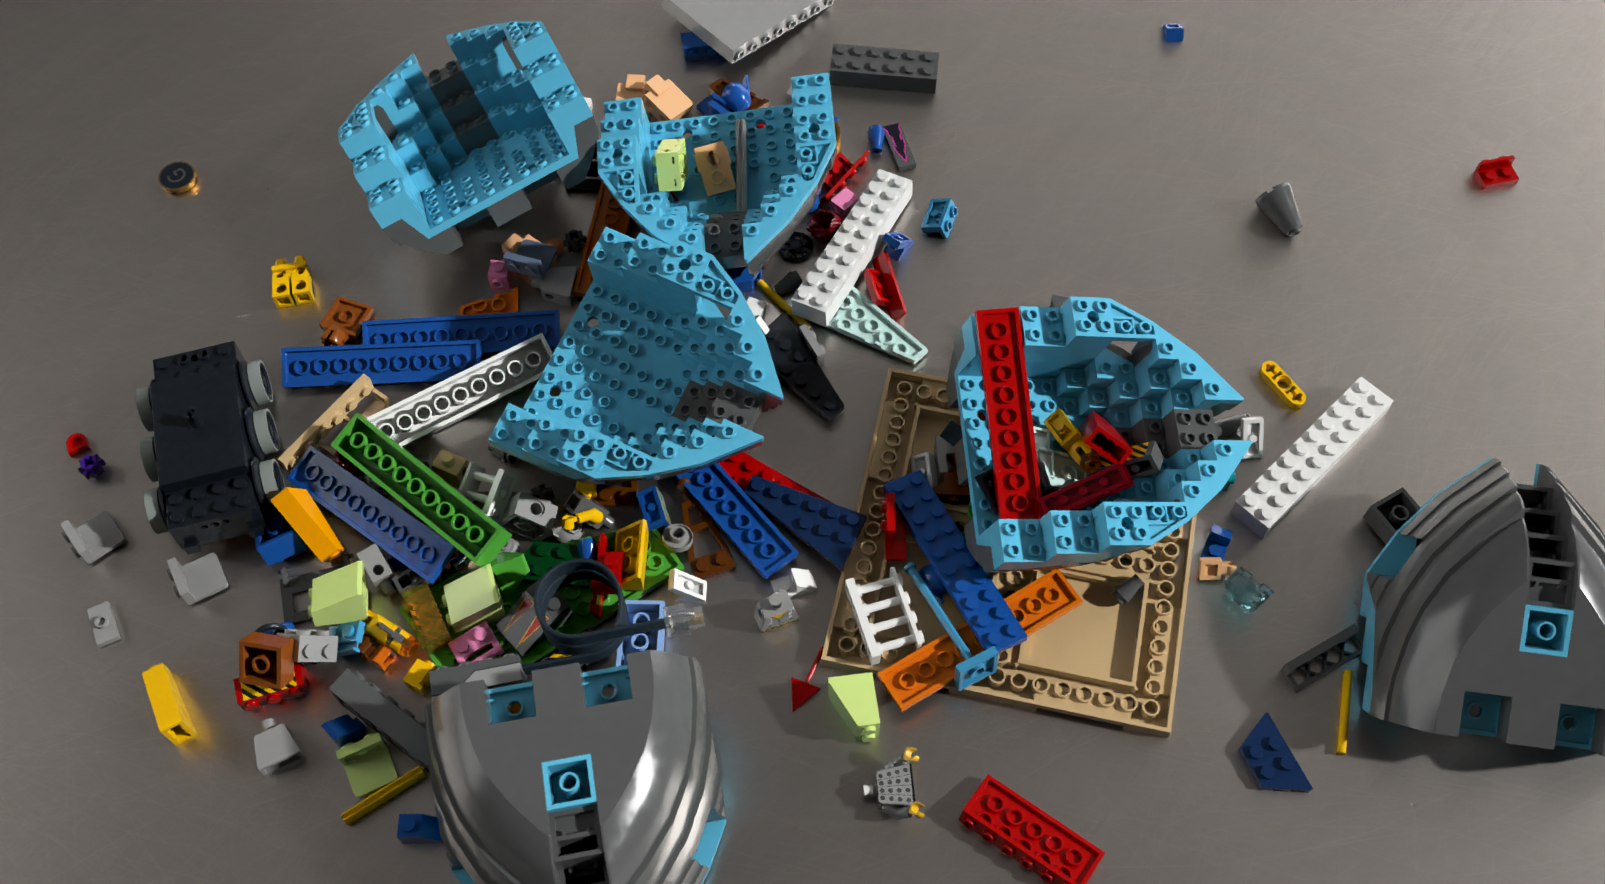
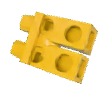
M303 255L296 256L293 263H288L284 258L277 259L275 266H272V298L277 308L295 306V301L297 305L314 303L312 272Z

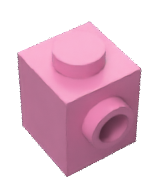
M845 187L840 193L835 194L831 198L830 211H833L844 221L860 197Z
M491 260L487 275L491 289L510 290L513 272L508 270L505 261Z

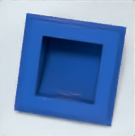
M1179 23L1162 25L1166 42L1183 41L1184 28Z

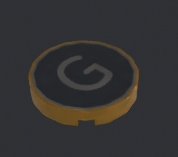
M176 161L167 164L161 169L158 181L162 189L167 193L176 192L180 194L188 191L195 185L197 173L188 162Z

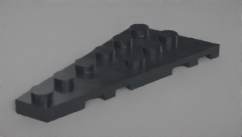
M784 311L768 325L770 330L765 335L777 377L783 384L831 422L844 410V404Z

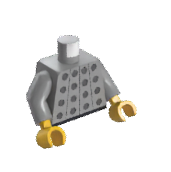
M907 747L904 754L891 759L880 767L875 775L876 784L863 785L864 798L877 797L878 809L883 810L885 814L897 820L912 818L913 816L920 819L924 817L923 813L917 812L919 808H924L925 806L915 801L912 764H908L909 761H919V756L911 757L912 752L917 750L913 747Z

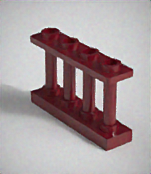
M1119 462L1039 498L1038 501L1044 514H1047L1050 510H1080L1133 486L1134 483L1126 466H1122Z

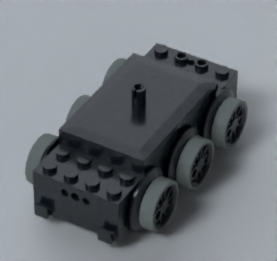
M235 341L154 359V379L151 380L150 386L136 390V404L141 421L148 432L154 431V436L140 440V454L145 471L152 482L159 481V487L145 490L144 493L145 510L153 531L156 534L170 532L182 550H185L188 555L201 552L200 546L246 534H249L251 538L264 536V530L268 529L266 513H270L273 506L271 499L285 489V483L277 461L275 459L265 461L266 454L278 452L280 444L271 412L268 408L259 410L260 405L273 402L272 387L264 363L261 360L247 363Z

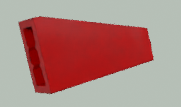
M1091 410L1079 426L1084 443L1114 464L1120 462L1122 465L1133 451L1110 422L1093 410Z

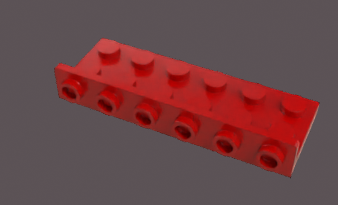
M989 774L964 807L958 819L965 828L978 833L983 840L997 846L1005 855L1019 861L1025 869L1032 870L1048 884H1086L1105 854L1104 851Z

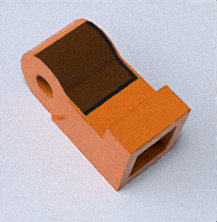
M364 633L362 644L358 645V649H360L358 654L385 672L397 658L392 648L387 645L384 646Z

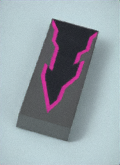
M900 123L882 126L885 131V140L898 171L916 168V161Z

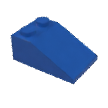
M273 505L271 512L266 513L268 529L264 530V536L255 537L256 549L268 566L280 563L284 559L294 554H300L305 549H308L307 544Z

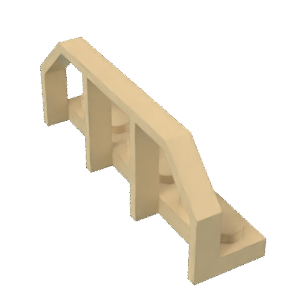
M363 373L278 458L285 473L290 474L310 445L314 448L318 446L336 459V456H334L336 452L321 442V440L325 439L330 431L342 421L348 424L351 418L346 415L354 410L358 403L370 393L385 403V409L391 406L389 398L374 388L370 377Z

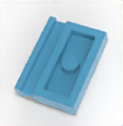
M358 620L329 626L330 635L338 636L337 657L360 653L358 645L362 644L366 623Z

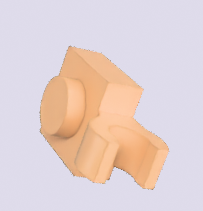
M1199 557L1198 578L1199 580H1221V574L1235 575L1237 573V566L1231 560L1222 562L1221 557Z

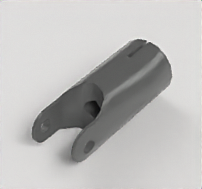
M1243 413L1215 420L1217 438L1240 432L1241 418H1247L1246 416L1252 417L1251 414Z

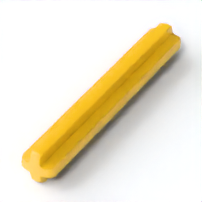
M421 766L413 768L341 814L345 824L350 825L423 779L426 776Z

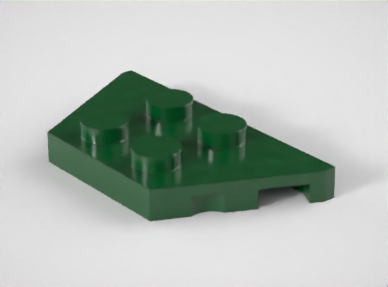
M534 541L524 553L530 572L521 582L535 583L555 565L567 560L580 558L577 546ZM587 579L568 583L563 587L589 589V583Z

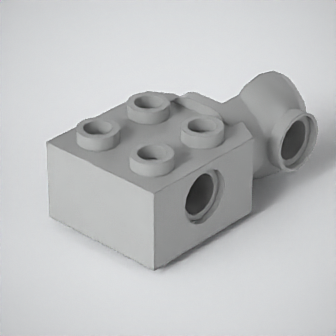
M520 491L509 499L500 521V525L503 528L534 541L552 536L561 543H567L581 539L584 528L583 523L574 522V529L565 530L562 527V518L564 515L572 514L559 511V508L550 501L536 498L527 491Z

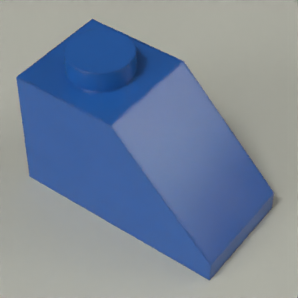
M348 714L324 722L321 725L340 748L347 743H356L367 735L363 730L365 725L357 717L352 719Z
M399 814L397 838L402 844H444L440 836L437 817L426 814Z

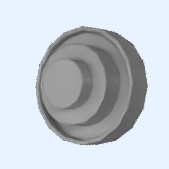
M672 524L664 529L662 543L669 551L681 553L691 547L693 533L686 525Z

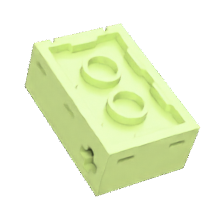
M685 138L663 139L657 150H655V155L652 156L653 166L657 169L654 181L655 186H658L659 192L682 191L688 178Z

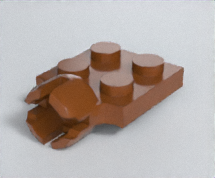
M338 296L319 324L320 328L324 330L320 336L322 345L334 346L335 344L336 346H341L348 339L356 340L362 331V321H368L374 313L373 306Z

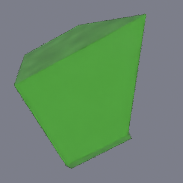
M500 551L491 562L504 599L507 601L530 572L524 553Z

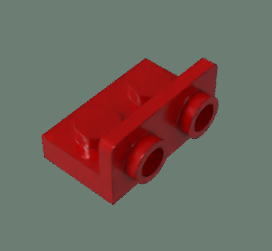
M1513 155L1501 156L1491 160L1486 159L1478 164L1473 174L1482 190L1517 184L1519 177L1512 167V163L1515 160Z

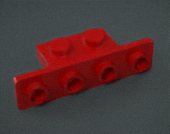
M869 150L863 153L854 164L841 152L836 155L833 167L829 170L823 186L829 191L821 198L820 204L825 201L830 202L831 198L835 195L834 191L836 189L840 191L845 186L846 182L844 180L847 177L851 179L856 174L857 170L855 168L858 165L862 167L868 161L866 156L870 153Z
M882 251L872 260L874 269L867 268L863 275L872 302L887 307L890 318L897 322L907 313L888 254L886 251Z
M884 489V500H881V513H884V519L881 520V532H885V560L906 561V524L895 508V493H887Z
M600 533V539L596 542L598 556L595 561L609 568L622 588L625 554L623 551L609 552L610 542L605 533ZM592 580L593 599L589 602V609L596 619H601L604 595L616 593L608 585Z

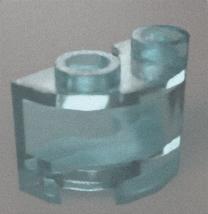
M1242 566L1224 581L1225 597L1230 601H1235L1246 614L1256 611L1275 593L1264 583L1259 584L1255 581L1253 575Z

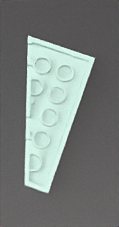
M854 286L827 326L832 330L913 365L928 353V349Z

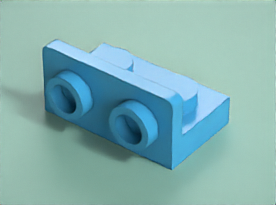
M951 198L931 199L921 225L923 233L940 232L943 238H948L954 219L958 214V209Z

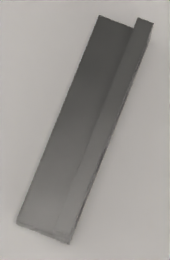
M1356 624L1349 626L1289 661L1280 672L1297 693L1362 654L1363 645L1356 637L1360 629ZM1351 640L1358 650L1354 653L1344 651L1346 642ZM1328 653L1340 654L1339 662L1327 661ZM1312 662L1323 664L1322 672L1310 671V664ZM1296 671L1305 674V681L1300 685L1291 676Z

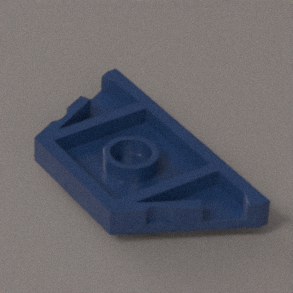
M1265 713L1238 749L1261 790L1272 791L1277 789L1284 792H1290L1291 790L1304 791V793L1311 792L1313 787L1269 713Z

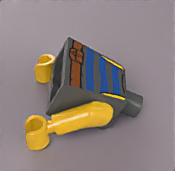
M576 489L573 490L565 505H555L559 508V511H568L572 514L564 515L562 518V527L565 530L574 529V522H585L596 529H599L601 526L610 529L615 521L614 518L608 515L609 511L604 506Z

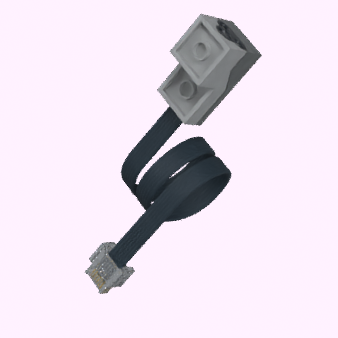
M586 558L561 562L549 569L540 579L534 595V610L548 641L563 652L578 655L522 665L519 654L511 653L497 659L484 658L476 663L462 662L458 666L450 668L448 666H441L434 671H429L432 702L442 693L460 683L484 680L488 689L527 683V675L532 674L531 671L573 663L581 665L602 660L618 649L625 636L667 629L669 639L691 635L690 629L706 626L702 606L686 609V605L683 603L662 607L664 618L628 625V611L617 578L609 568L598 561ZM585 579L597 580L608 585L618 596L617 617L609 629L582 634H563L553 630L546 624V609L550 599L556 591L568 583Z

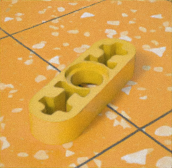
M1265 361L1259 370L1260 377L1289 408L1295 410L1302 408L1306 401L1305 393L1277 363ZM1277 382H1285L1288 388H1280Z

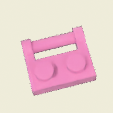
M487 621L482 622L448 643L459 664L466 662L467 658L491 644L494 648L470 663L480 662L484 658H494L497 655L500 657L505 654Z

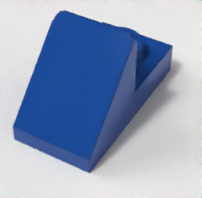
M900 232L885 233L882 238L887 243L883 251H886L888 256L896 261L900 260L914 243L912 239Z
M1212 524L1200 557H1221L1223 560L1232 539L1233 531Z

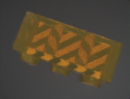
M427 582L402 592L405 600L401 603L405 612H410L412 615L409 621L413 630H418L420 634L417 640L421 649L426 648L430 655L448 647V643L452 641V638Z

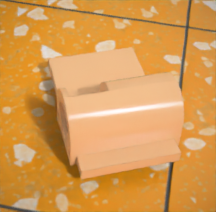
M724 141L694 148L695 162L698 172L702 176L707 197L736 189L730 167L732 163Z

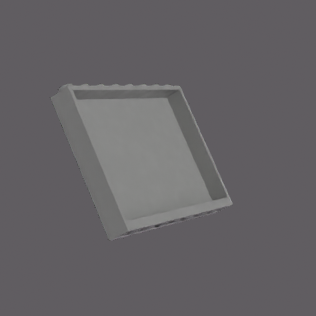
M662 0V8L733 64L788 30L793 29L798 24L805 22L823 9L830 7L834 0Z

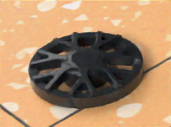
M794 231L790 237L792 240L784 244L788 245V247L778 250L784 259L791 262H801L808 259L813 253V242L808 235ZM803 247L810 249L809 252L803 250ZM788 251L792 253L790 256L786 255ZM801 253L802 257L797 258L796 255Z

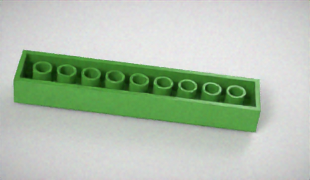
M356 412L331 443L334 449L475 564L481 567L490 564L512 537L510 532Z

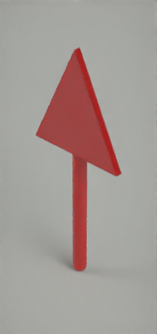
M824 647L820 648L805 682L791 677L793 712L821 689L809 684L822 656Z

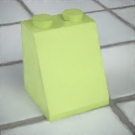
M356 561L313 579L312 588L308 590L309 600L312 601L311 605H308V617L313 619L314 626L344 624L358 620L362 622L368 621L369 587L363 561Z
M487 564L443 586L445 594L442 595L444 607H448L449 613L445 614L447 624L453 627L455 633L472 629L484 621H487L488 624L500 621L505 615L499 584L491 564Z
M872 672L829 677L828 698L855 739L871 742L875 738H879L880 718Z

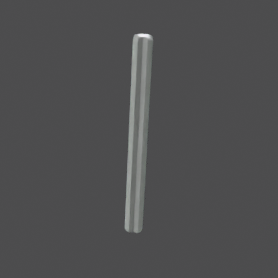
M744 119L736 120L737 211L748 210L746 122Z

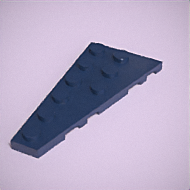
M752 475L744 491L746 495L760 508L769 512L775 520L783 523L789 531L808 546L822 554L823 558L836 565V568L842 572L867 520L866 515Z

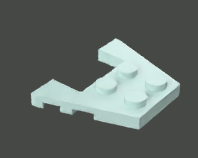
M1033 426L1037 460L1042 475L1052 491H1057L1093 474L1091 472L1092 468L1083 470L1070 454L1051 450L1050 430Z

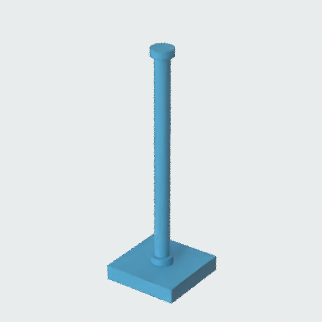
M910 562L905 565L903 570L905 573H909L965 659V661L955 666L954 686L958 692L995 673L999 655L995 646L973 656L917 572L915 563Z

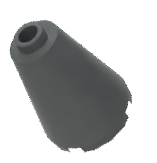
M1288 182L1272 187L1273 190L1267 193L1266 191L1255 200L1257 206L1285 236L1290 235L1293 237L1301 232L1300 229L1303 227L1292 187Z

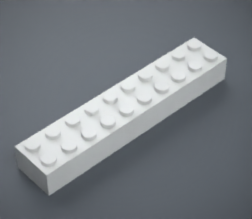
M881 169L877 171L791 298L792 314L822 326H828L883 242L884 234L890 231L911 199L913 180Z
M540 333L366 419L405 448L537 383L553 353L544 335Z
M1360 377L1235 501L1230 513L1263 539L1387 413L1394 400L1363 377Z

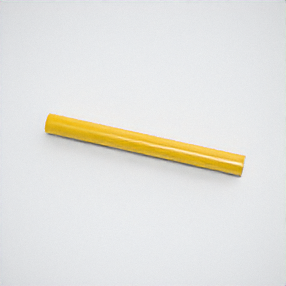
M762 279L757 281L756 285L800 326L806 324L811 330L812 326L804 318L792 314V307Z
M1351 670L1343 671L1337 743L1338 755H1346L1353 674Z

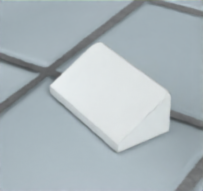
M928 451L910 457L912 472L921 470L932 488L938 486L934 455Z

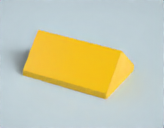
M641 519L616 531L614 552L623 551L625 554L621 590L644 591L649 530L647 520Z

